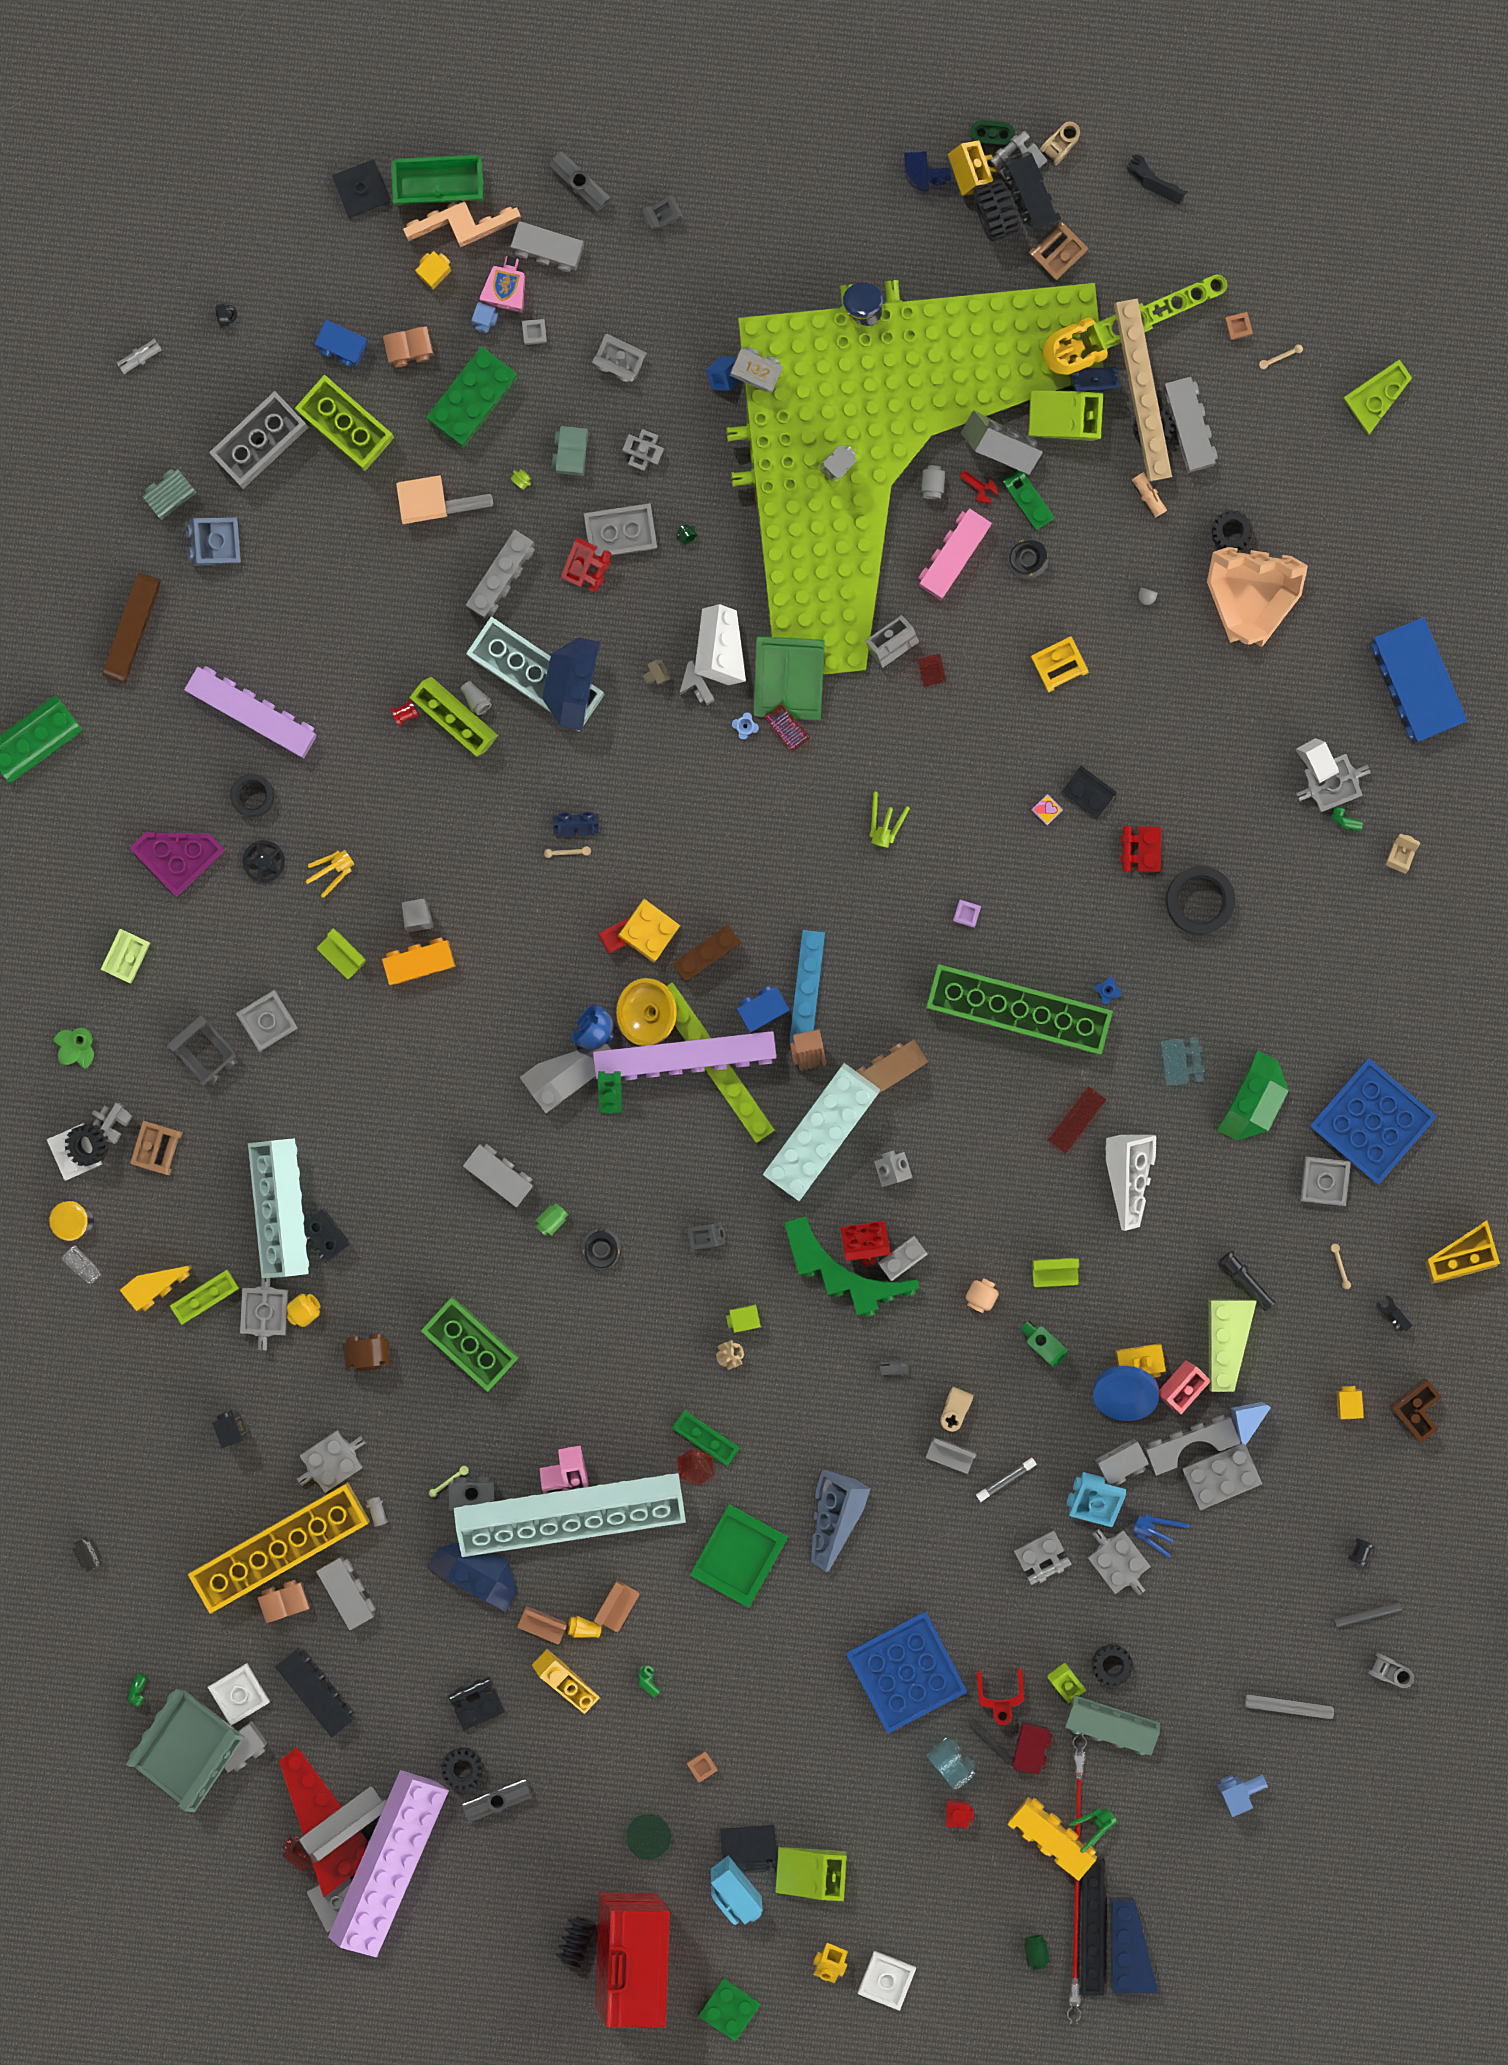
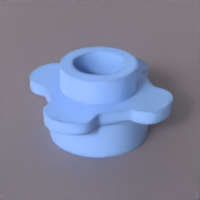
M744 713L743 717L732 722V727L737 729L740 739H746L752 732L756 733L759 729L758 725L753 722L750 713Z

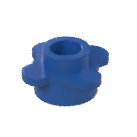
M1108 977L1104 983L1095 986V991L1102 997L1101 1001L1104 1004L1110 1003V1000L1114 997H1120L1122 993L1121 989L1115 985V979L1112 977Z

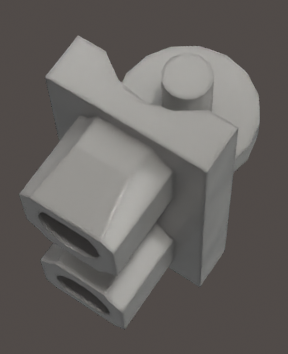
M115 1103L108 1117L106 1114L110 1108L105 1105L100 1112L97 1110L92 1112L97 1117L93 1125L100 1126L102 1121H104L100 1130L103 1129L105 1131L102 1134L103 1137L108 1136L106 1141L116 1144L121 1136L120 1132L112 1128L115 1122L118 1121L127 1126L132 1118V1115L124 1109L125 1106L121 1103Z

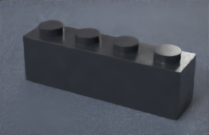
M297 1648L278 1663L275 1668L332 1738L354 1720L355 1717L352 1715L354 1711L347 1702L343 1704L339 1699L340 1693L333 1685L329 1686L324 1680L326 1676L319 1667L315 1669L310 1663L312 1660L310 1655L304 1649L301 1651Z

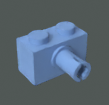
M1262 1774L1247 1782L1241 1781L1238 1776L1233 1777V1775L1221 1779V1783L1217 1785L1226 1808L1232 1817L1252 1809L1253 1806L1249 1799L1250 1795L1268 1788Z

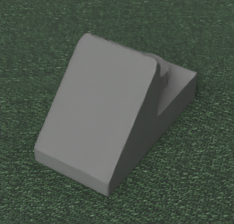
M691 660L687 664L680 695L696 686L697 690L694 693L700 703L704 701L707 706L714 702V698L701 675L694 673L695 665Z

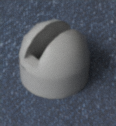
M1141 587L1138 595L1139 600L1144 605H1150L1156 600L1158 593Z

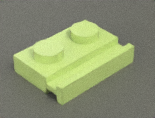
M119 929L101 970L128 983H132L150 942Z

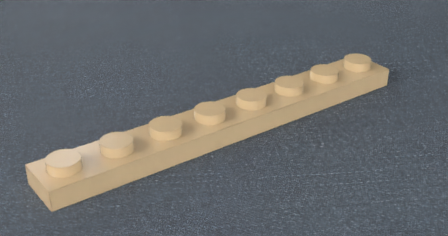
M1138 299L1114 303L1148 482L1170 478L1172 473Z

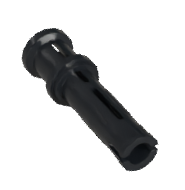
M1233 1250L1229 1251L1217 1264L1223 1266L1230 1273V1278L1238 1281L1264 1311L1270 1309L1275 1304V1301L1248 1273L1247 1266L1245 1264L1242 1265L1234 1256L1235 1252Z

